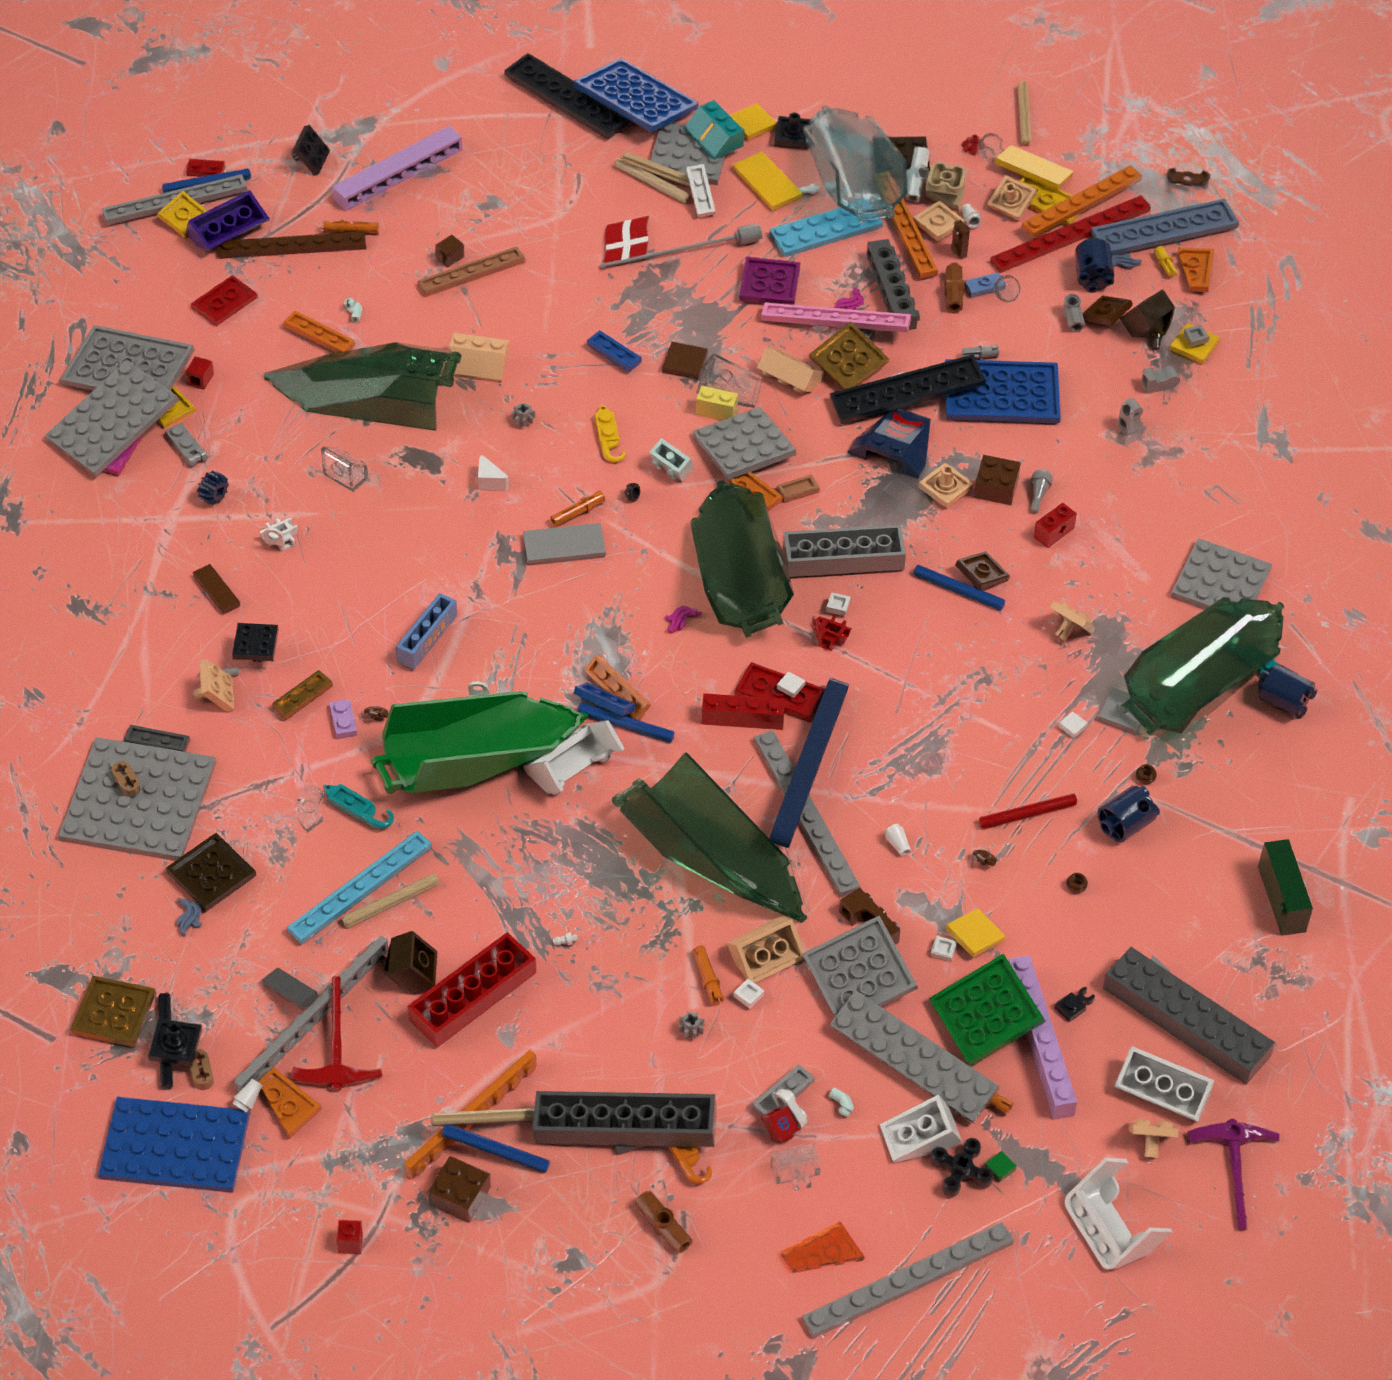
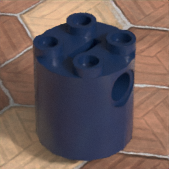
M1091 238L1078 244L1075 249V261L1079 284L1090 293L1112 285L1114 283V267L1109 243L1099 238Z
M1279 663L1265 670L1258 681L1259 699L1291 714L1294 718L1298 716L1302 718L1305 715L1309 699L1313 700L1318 691L1315 688V682L1303 678L1298 673Z
M1130 786L1098 808L1097 814L1102 831L1113 840L1124 842L1153 822L1157 815L1160 814V809L1150 798L1149 790L1145 786Z

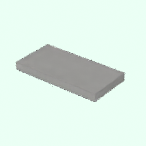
M601 523L523 531L528 565L606 557Z

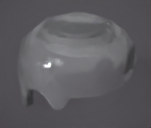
M993 133L984 135L977 145V151L981 159L986 162H995V158L1004 151L1001 147L1002 139Z
M1003 275L995 281L993 293L999 301L1009 303L1017 299L1021 286L1012 275Z

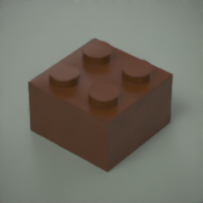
M983 455L975 482L974 498L1012 505L1019 479L1021 462Z
M449 1156L428 1191L429 1205L470 1223L491 1188L490 1173Z

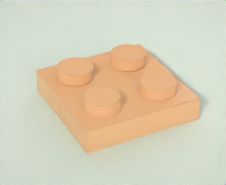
M940 201L913 217L915 224L936 241H940L952 233L955 221L960 219L963 223L965 221Z

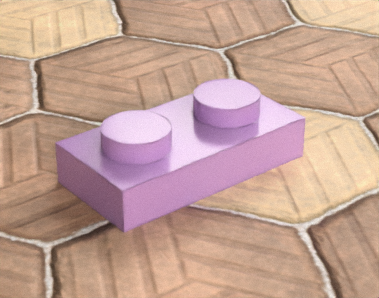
M350 699L329 702L337 739L357 736Z

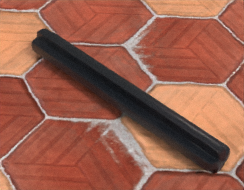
M167 992L160 993L158 995L159 1019L171 1020L170 994ZM160 1062V1085L163 1090L172 1089L173 1066L170 1063Z

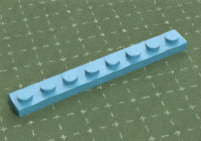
M416 831L287 927L288 932L302 945L432 848L431 842L419 831Z

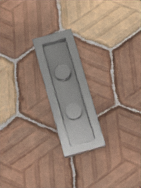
M798 1064L753 1102L752 1109L762 1117L778 1107L773 1098L776 1092L780 1089L790 1090L796 1098L814 1083L815 1077Z

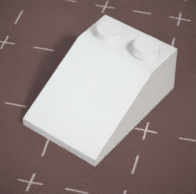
M939 1095L880 1124L894 1163L931 1155L932 1150L936 1147H943L947 1150L962 1142L950 1108Z

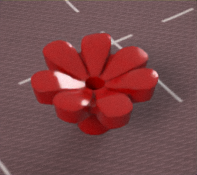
M974 134L962 142V147H964L965 152L971 150V155H976L977 151L980 153L984 151L985 143L980 141L978 135Z

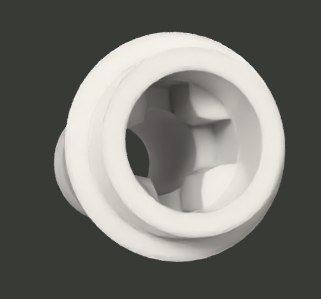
M964 204L961 211L965 225L970 228L978 227L981 223V215L970 204Z
M894 824L885 830V839L899 852L900 856H905L911 852L903 827H900L899 824Z
M251 1079L234 1097L235 1100L232 1104L247 1113L248 1110L253 1109L263 1085Z

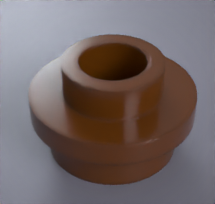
M1144 764L1137 769L1136 778L1139 782L1150 784L1156 780L1157 773L1153 766Z
M1073 873L1067 878L1066 885L1071 892L1082 893L1087 889L1088 881L1083 874Z

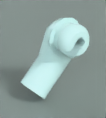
M348 298L345 300L344 305L352 313L351 321L359 323L362 306L352 298Z
M834 1087L829 1097L840 1103L839 1113L848 1117L850 1112L854 1110L852 1099Z

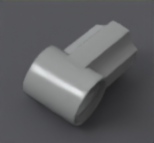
M1068 294L1064 298L1063 315L1066 317L1069 330L1073 331V333L1080 332L1085 328L1080 306L1081 299L1076 294Z

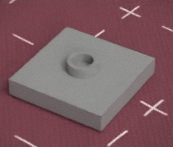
M1112 687L1098 716V721L1136 734L1150 706V701Z

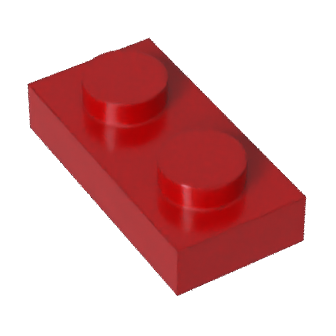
M189 159L186 169L187 176L202 177L224 173L225 161Z

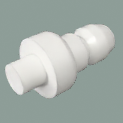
M814 184L799 188L802 194L811 193V195H815V192L820 191L819 186H814Z
M571 932L566 933L565 936L553 938V944L556 946L561 944L570 946L573 945L574 941H578L577 934L572 935Z

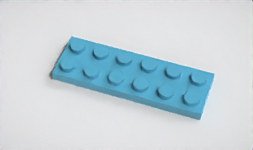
M863 200L769 229V235L785 258L882 228L883 222L869 201Z

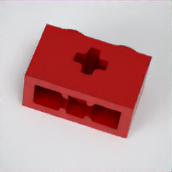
M1062 502L1036 522L1034 538L1046 548H1049L1075 528L1077 513Z

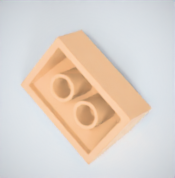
M453 333L449 346L446 375L502 383L509 359V340Z
M766 347L757 367L763 370V375L770 378L775 376L779 378V383L786 386L791 384L794 386L793 389L802 394L805 391L812 392L826 376L824 371L779 349Z
M780 916L727 942L734 963L746 980L749 979L754 983L804 959L802 954L805 952L793 920L784 916Z

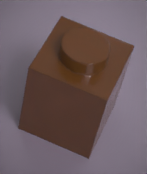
M452 234L435 245L436 259L447 267L465 257L464 243Z

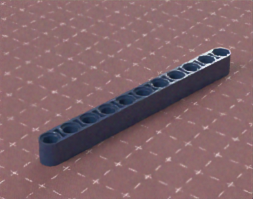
M829 678L771 831L770 843L786 848L790 847L849 687L848 683Z

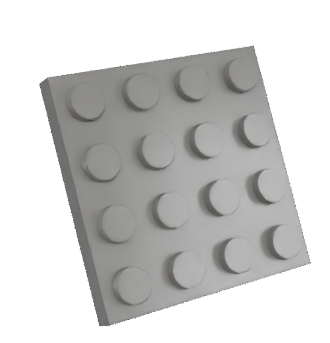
M669 123L659 129L650 161L686 175V167L704 164L708 183L718 185L726 154L714 160L684 129L685 125Z
M761 407L693 431V438L727 480L796 455L794 446Z
M1198 538L1171 592V598L1246 624L1270 573L1272 564Z
M880 915L802 954L834 1017L855 990L880 1007H883L918 989Z

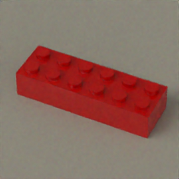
M506 932L407 1006L409 1021L438 1048L536 974V958Z

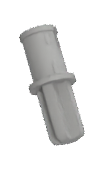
M979 345L978 347L963 348L961 354L962 357L974 354L975 358L982 360L985 357H999L1000 350L998 345Z

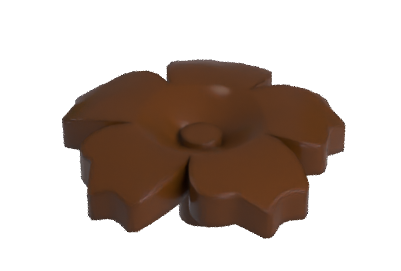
M370 706L364 709V713H369L368 715L371 718L374 717V720H378V716L388 717V710L383 707Z
M979 849L973 851V855L976 856L977 861L981 865H984L986 862L991 867L995 866L997 858L993 854Z

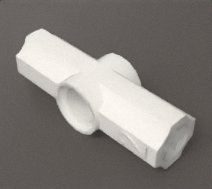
M916 147L914 149L911 168L906 171L908 184L905 199L918 202L921 200L924 180L928 179L929 169L927 165L930 153L929 149L925 147Z

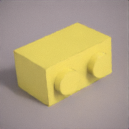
M701 386L696 399V415L725 420L736 415L738 393Z

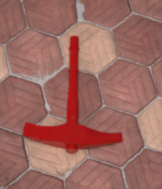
M339 976L332 977L331 1064L317 1069L293 1067L291 1079L314 1086L329 1087L334 1092L342 1090V1087H349L383 1077L381 1068L363 1070L342 1065L341 977Z

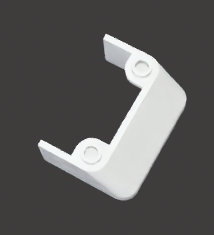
M609 720L586 724L576 729L554 751L528 761L523 765V768L547 794L552 793L555 795L564 790L562 787L565 784L564 781L591 763L599 760L603 763L612 757L611 753L622 751L625 748Z
M1104 1158L1065 1198L1067 1211L1105 1269H1118L1149 1255L1173 1233L1171 1228H1148L1145 1232L1138 1233L1133 1237L1116 1211L1112 1202L1119 1194V1184L1114 1176L1128 1164L1127 1159Z

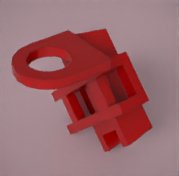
M813 616L811 627L818 640V646L832 651L837 642L844 645L852 629L846 626L847 621L844 620L841 624L835 621V616L831 620L821 616Z

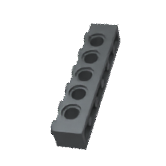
M889 239L867 242L866 255L887 312L911 314L909 330L917 329V321L920 320V314L918 310H915V301L910 296L909 285L905 283V274L900 270V261L895 257L894 246H891Z

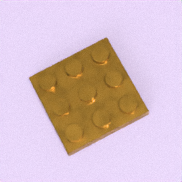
M849 322L809 354V358L842 390L862 384L889 362V358L852 322Z
M93 975L71 1027V1033L135 1047L156 995L155 988Z

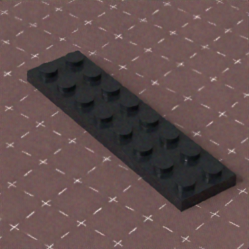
M530 53L525 54L504 70L505 76L607 139H610L632 122L630 119L573 87L574 80Z
M974 354L832 392L830 393V400L842 425L985 386L986 380Z

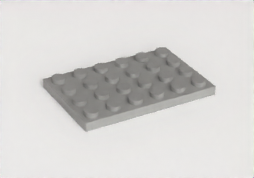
M94 325L60 380L62 385L93 391L128 360L171 391L195 349L191 344Z
M126 360L44 436L50 443L97 477L176 404L179 399L173 392Z

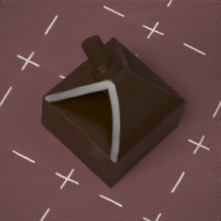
M1162 289L1142 301L1119 319L1131 337H1150L1153 340L1152 348L1157 350L1160 349V341L1170 327L1175 306Z
M413 930L392 937L387 957L382 955L378 959L379 963L383 965L384 974L398 986L413 995L430 990L435 986L438 951Z

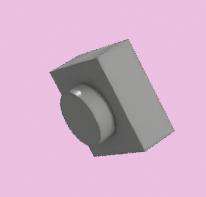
M1202 325L1184 329L1183 335L1191 347L1208 343L1209 336Z

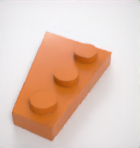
M752 472L728 480L754 521H757L782 501V495Z
M274 1067L258 1080V1083L263 1085L261 1088L262 1093L289 1138L295 1135L322 1110L321 1105Z

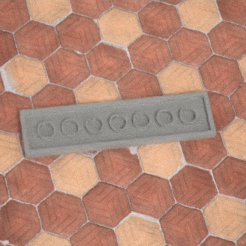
M857 990L853 992L830 1023L831 1028L933 1097L939 1095L949 1108L973 1124L999 1090L997 1084Z

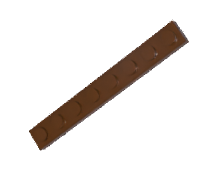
M365 231L229 240L219 245V259L366 249Z

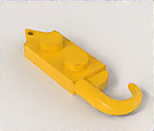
M602 404L598 412L595 413L600 446L604 458L608 462L617 463L625 458L626 452L622 451L619 457L611 456L610 449H614L619 445V435L614 411H610Z

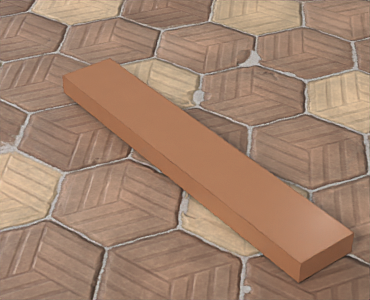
M516 246L418 280L417 285L423 295L427 297L525 263V257Z

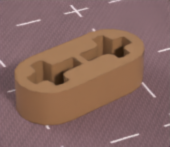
M116 762L112 766V775L115 782L125 796H136L141 789L139 779L127 762ZM119 770L125 772V775L123 776ZM129 782L131 786L134 787L130 788L129 786H127V783Z
M197 1049L193 1067L190 1066L195 1087L200 1090H206L214 1083L213 1073L207 1052ZM196 1058L201 1059V1066H198ZM201 1073H204L206 1081L201 1080Z

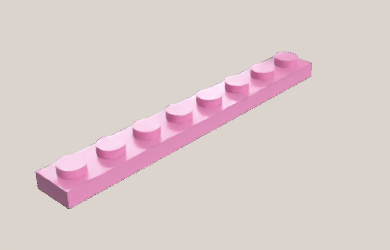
M765 303L761 319L772 322L844 327L849 322H852L857 328L908 332L911 314Z

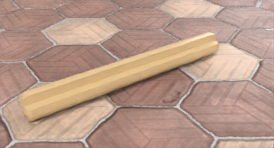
M1020 81L1018 83L1021 144L1029 146L1031 144L1028 85L1027 82Z
M629 152L624 153L623 162L690 188L686 174Z
M621 157L615 161V166L683 203L689 201V193L646 170L623 162Z
M435 873L430 874L343 916L342 922L346 928H349L437 886L439 879Z
M534 1108L433 1113L430 1119L432 1126L533 1121Z

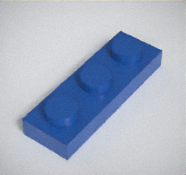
M600 330L587 340V346L627 372L632 371L642 362V357Z
M588 682L575 686V695L581 697L584 701L597 704L599 708L611 710L617 716H625L635 711V703Z

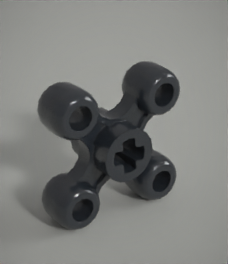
M976 1138L967 1139L963 1145V1153H958L955 1156L948 1154L947 1150L943 1147H936L931 1152L930 1161L933 1166L938 1168L947 1167L951 1171V1176L944 1180L942 1186L944 1194L948 1197L957 1196L961 1188L960 1182H965L969 1178L975 1180L977 1185L982 1188H987L993 1183L994 1175L991 1169L987 1167L978 1168L973 1164V1159L978 1157L981 1151V1143Z

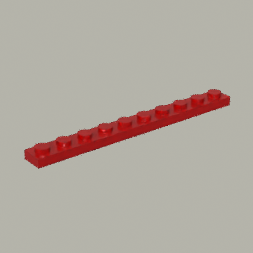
M1142 195L996 254L991 257V263L1000 273L1092 236V227L1133 219L1150 212L1151 205Z

